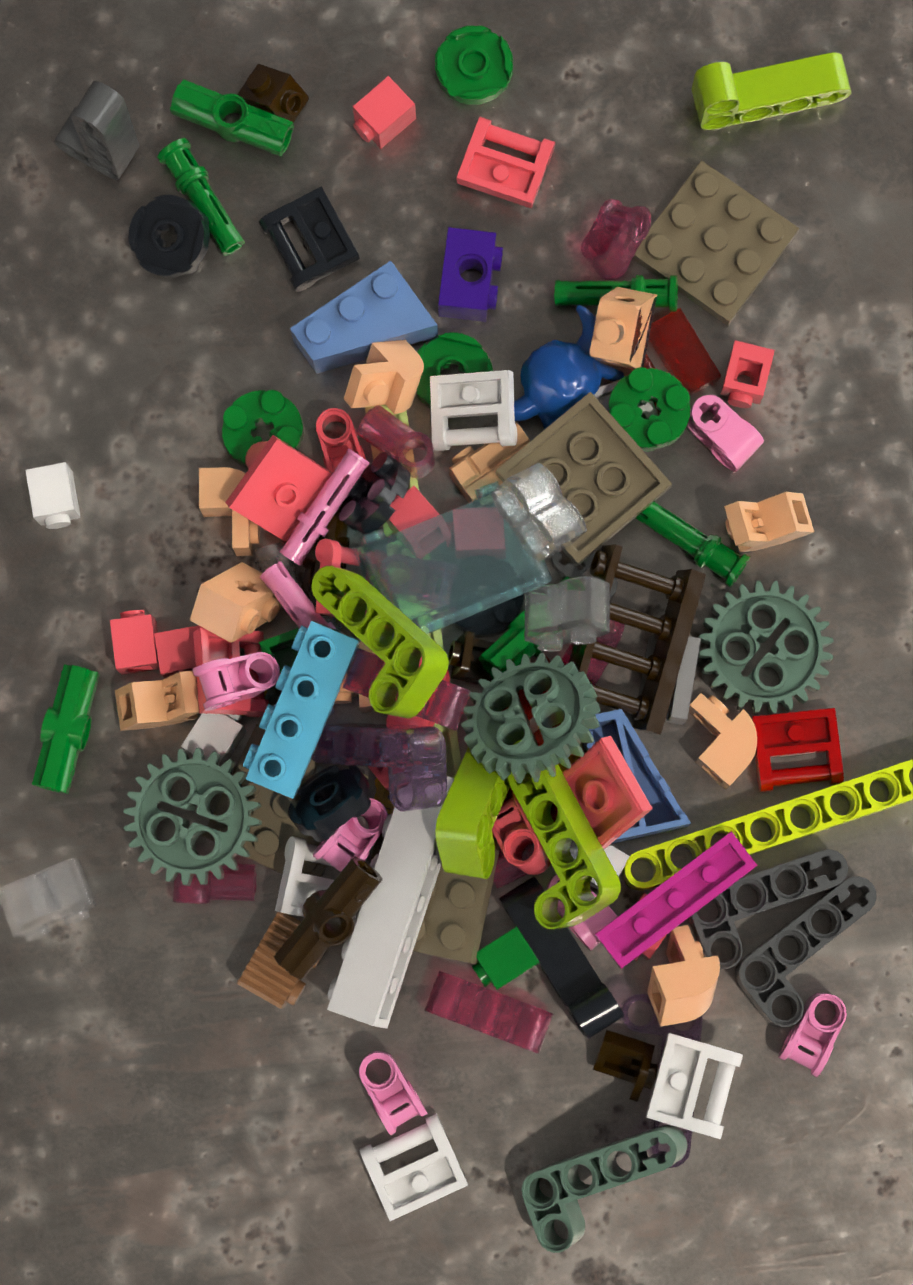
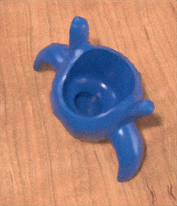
M580 305L576 308L582 322V335L576 343L553 340L534 350L523 363L520 381L524 389V395L514 401L515 421H524L539 415L545 430L589 392L594 395L600 387L602 378L615 382L624 377L622 371L590 357V347L596 318L587 308Z

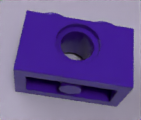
M448 227L438 302L439 317L487 322L488 309L496 310L498 286L491 285L493 271H501L503 247L496 246L495 232ZM467 269H475L482 274V277L475 282H468L461 277V274Z

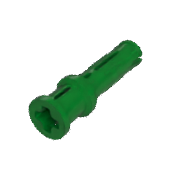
M182 138L173 141L158 153V160L161 164H166L176 180L174 185L177 191L184 195L186 194L189 200L208 217L209 231L220 248L221 253L224 256L234 253L242 247V244H245V241L207 182L209 179L208 171L197 163L190 151L191 144L188 139Z
M636 275V277H632V281L555 280V306H598L602 296L616 287L657 294L655 308H669L670 312L677 311V275H671L669 279H644L643 275Z
M655 501L635 517V519L695 557L693 561L696 562V566L700 568L707 567L724 578L725 585L729 587L736 582L751 558L747 554L741 556L721 543V537L718 535L710 534L707 536Z

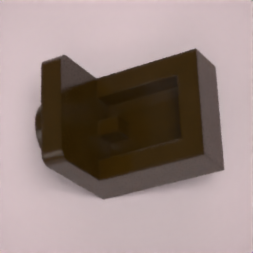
M257 64L237 94L248 105L293 123L309 100L307 93L291 74L261 64Z
M465 631L457 638V641H452L449 648L448 665L453 666L451 678L480 684L478 682L480 679L491 682L493 679L485 672L478 658L495 642L474 638L475 632Z
M606 1029L593 1070L633 1083L629 1099L638 1102L643 1087L651 1090L655 1080L658 1065L651 1063L655 1045Z

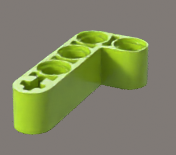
M835 52L732 74L730 63L715 62L705 65L696 71L691 88L700 126L704 130H714L830 105L845 100L852 94L842 54Z
M334 566L320 568L314 575L311 587L316 600L385 662V665L369 689L370 705L375 711L382 714L402 718L416 716L446 675L449 664L446 652L358 573ZM421 657H422V663H421V665H420V667H419V662H420V659H421Z
M469 747L439 812L435 836L444 872L488 879L495 862V844L492 828L508 793L510 784L508 777L505 780H501L496 770L489 774L482 763L478 764Z
M558 764L555 765V777L552 778L547 770H543L540 773L538 782H534L530 773L525 774L521 783H517L512 772L508 776L510 787L560 879V882L544 891L534 904L536 920L547 929L573 927L584 922L611 905L618 898L621 890L619 877ZM553 803L558 810V817L555 822L551 817ZM573 840L578 847L576 859L572 857L570 852V845ZM592 878L595 879L598 885L596 897H594L590 890ZM559 899L563 902L565 908L563 918L557 910Z

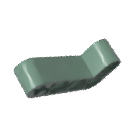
M662 1125L546 1165L527 1176L521 1189L522 1197L541 1246L547 1251L559 1253L580 1241L585 1233L586 1226L578 1199L666 1170L680 1161L687 1150V1140L683 1132L675 1126ZM659 1142L660 1144L668 1143L670 1146V1151L667 1153L666 1151H661L649 1157L646 1150ZM617 1151H622L629 1155L632 1162L630 1171H625L618 1166L616 1162ZM579 1164L585 1165L590 1169L593 1178L590 1185L580 1180L577 1172ZM540 1178H545L552 1184L554 1191L552 1198L545 1196L541 1192L539 1187ZM555 1219L562 1221L567 1226L568 1239L561 1238L555 1232Z

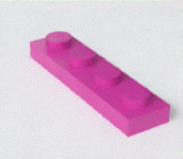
M731 831L597 932L595 936L618 967L622 969L758 865Z

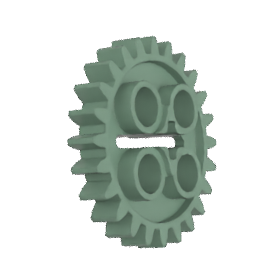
M757 581L754 585L753 593H750L745 585L742 584L738 588V599L729 592L725 593L723 599L727 606L726 608L719 604L712 606L711 610L718 619L705 618L703 621V625L711 633L700 634L698 637L701 638V643L709 645V648L698 653V658L710 660V664L703 668L702 674L715 673L716 679L710 688L715 689L723 685L726 688L722 697L724 702L733 695L738 697L737 710H740L746 702L752 703L753 715L759 713L762 705H767L771 715L776 714L778 703H781L785 710L789 712L793 709V697L802 704L808 701L804 688L813 692H817L821 688L814 679V676L826 678L829 674V671L822 667L820 663L830 662L834 656L823 651L824 647L834 642L833 638L821 636V632L830 624L828 621L816 622L814 618L818 615L821 608L815 607L808 610L805 607L809 599L807 594L798 601L793 599L794 586L792 585L785 594L779 593L778 581L773 582L769 591H764L761 581ZM757 610H764L771 616L772 626L766 629L757 627L752 621V613ZM787 619L789 626L771 647L770 651L772 653H766L747 677L742 676L741 671L759 650V643H765L782 620ZM788 636L799 637L805 646L804 653L795 655L788 652L784 645L785 638ZM732 641L743 644L747 651V657L740 661L733 660L727 655L726 644ZM764 667L774 669L779 676L778 685L773 687L764 685L759 679V670Z
M540 653L536 662L531 663L527 654H523L521 665L515 666L508 659L506 660V671L502 673L493 667L491 671L494 679L491 682L485 679L478 681L483 691L482 693H469V697L475 706L463 708V712L468 720L461 723L467 735L464 737V740L478 764L482 763L489 774L496 770L501 780H505L512 772L517 783L523 781L526 773H530L534 782H538L540 773L543 770H547L553 778L556 776L555 765L559 763L568 769L571 768L568 757L571 754L580 757L585 755L580 743H593L594 738L589 729L599 727L600 724L595 714L601 712L595 699L598 696L592 684H590L584 671L578 672L574 662L571 661L564 665L561 657L557 655L549 664L545 654ZM524 689L525 696L532 708L533 717L542 734L544 743L541 746L537 744L535 735L530 728L528 716L519 699L518 691ZM561 723V725H559V726H557V727H555V728H552V727L555 726L556 724Z
M200 748L195 749L192 759H189L184 749H178L176 762L168 755L163 754V768L159 769L157 766L149 763L147 765L151 774L149 780L139 776L135 778L142 787L140 793L128 792L127 794L136 801V807L126 808L123 813L134 816L135 822L126 825L124 830L137 833L138 837L129 843V847L144 848L138 861L145 863L153 859L154 863L150 871L152 874L157 875L166 868V881L173 882L178 874L181 873L183 885L190 886L193 876L196 874L200 884L207 885L208 872H212L218 880L224 879L222 868L224 865L235 871L239 869L234 858L237 854L250 857V853L243 845L245 841L258 842V838L250 833L249 830L250 827L262 825L261 820L251 817V812L262 806L259 802L248 800V797L257 790L256 787L253 785L243 787L241 785L246 779L247 773L240 771L234 775L231 774L235 765L233 760H227L220 767V754L215 751L205 761L204 752ZM184 778L190 784V794L186 799L178 802L172 797L171 789L174 782ZM218 793H226L230 800L229 809L223 815L216 816L210 808L211 800ZM166 802L188 811H194L197 805V814L226 824L228 830L221 832L199 823H192L190 828H188L190 824L188 819L160 810L158 804ZM170 818L175 823V834L170 840L163 842L157 836V826L163 819ZM209 832L215 839V847L210 854L202 856L196 850V840L202 833Z

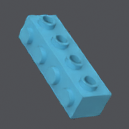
M311 621L308 628L301 625L292 645V649L298 651L293 666L284 665L275 686L276 689L282 691L276 707L268 704L261 719L259 728L266 730L259 746L252 743L242 767L249 769L246 780L292 799L296 796L360 643L359 639L316 621Z

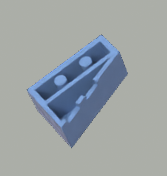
M389 261L290 328L293 342L316 374L365 360V357H368L371 344L374 342L407 340L409 344H414L424 340L429 342L438 338L436 322L392 261Z
M618 709L595 714L600 725L598 728L589 729L594 741L593 743H583L584 752L601 738L612 736L653 808L611 844L687 828L691 824L690 820L670 791V787L660 775L623 710Z

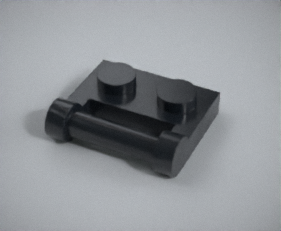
M322 186L268 213L259 220V225L263 232L271 236L292 275L290 282L296 292L310 288L316 281L360 259L359 253ZM292 220L316 262L307 268L304 266L283 227Z

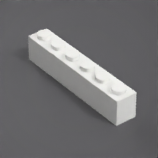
M409 765L406 774H402L396 786V797L398 799L393 814H389L384 822L382 829L384 841L380 853L374 856L370 864L383 880L355 914L357 921L354 931L344 942L341 956L343 963L339 975L332 980L328 990V1000L330 1002L327 1010L371 1026L388 1028L441 867V859L435 836L436 822L454 778L413 765Z

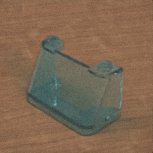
M498 481L474 490L477 497L470 500L467 504L396 533L385 535L383 528L359 537L361 545L352 549L364 578L426 634L551 582L552 577L546 562L508 486L500 487Z

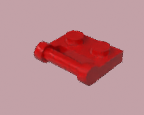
M835 708L751 717L757 732L755 758L757 782L760 792L773 791V786L829 781L830 784L844 782ZM826 752L827 764L772 770L770 758Z

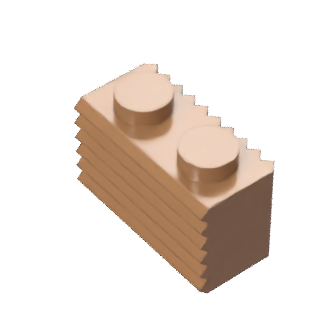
M277 912L237 984L276 1007L284 1009L287 1003L293 1006L297 1003L306 987V983L290 975L284 968L278 965L274 958L278 950L301 923V921L289 914ZM323 954V955L321 956V958L317 961V963L313 966L314 969L318 966V964H319V962L321 961V959H322V957L324 956V954Z

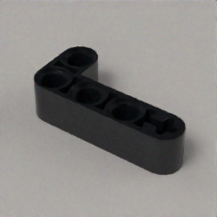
M535 876L501 896L499 901L540 962L538 964L586 1039H590L623 1018L624 1013L607 986L599 979L567 927L547 929L536 920L534 904L537 898L544 892V889Z

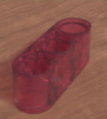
M357 648L342 688L369 698V689L385 665V662L376 654ZM442 680L416 716L456 731L471 691Z
M442 971L438 972L424 1011L537 1054L541 1051L554 1015L543 1009Z

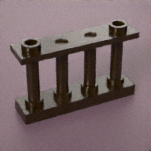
M617 544L604 545L601 547V551L595 553L591 562L590 574L593 575V579L568 663L574 662L578 672L584 671L586 675L591 658L642 673L643 678L646 680L642 695H639L637 698L592 684L598 696L595 699L598 704L617 710L622 709L624 712L632 714L634 719L632 727L635 730L661 735L706 574L693 569L677 570L676 575L668 578L619 562L623 546ZM614 578L664 593L666 599H669L665 614L658 618L608 602ZM606 618L653 633L655 639H657L653 655L646 658L596 642L602 619Z

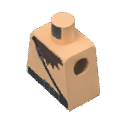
M616 287L602 296L598 304L590 357L604 364L633 370L644 367L657 294Z

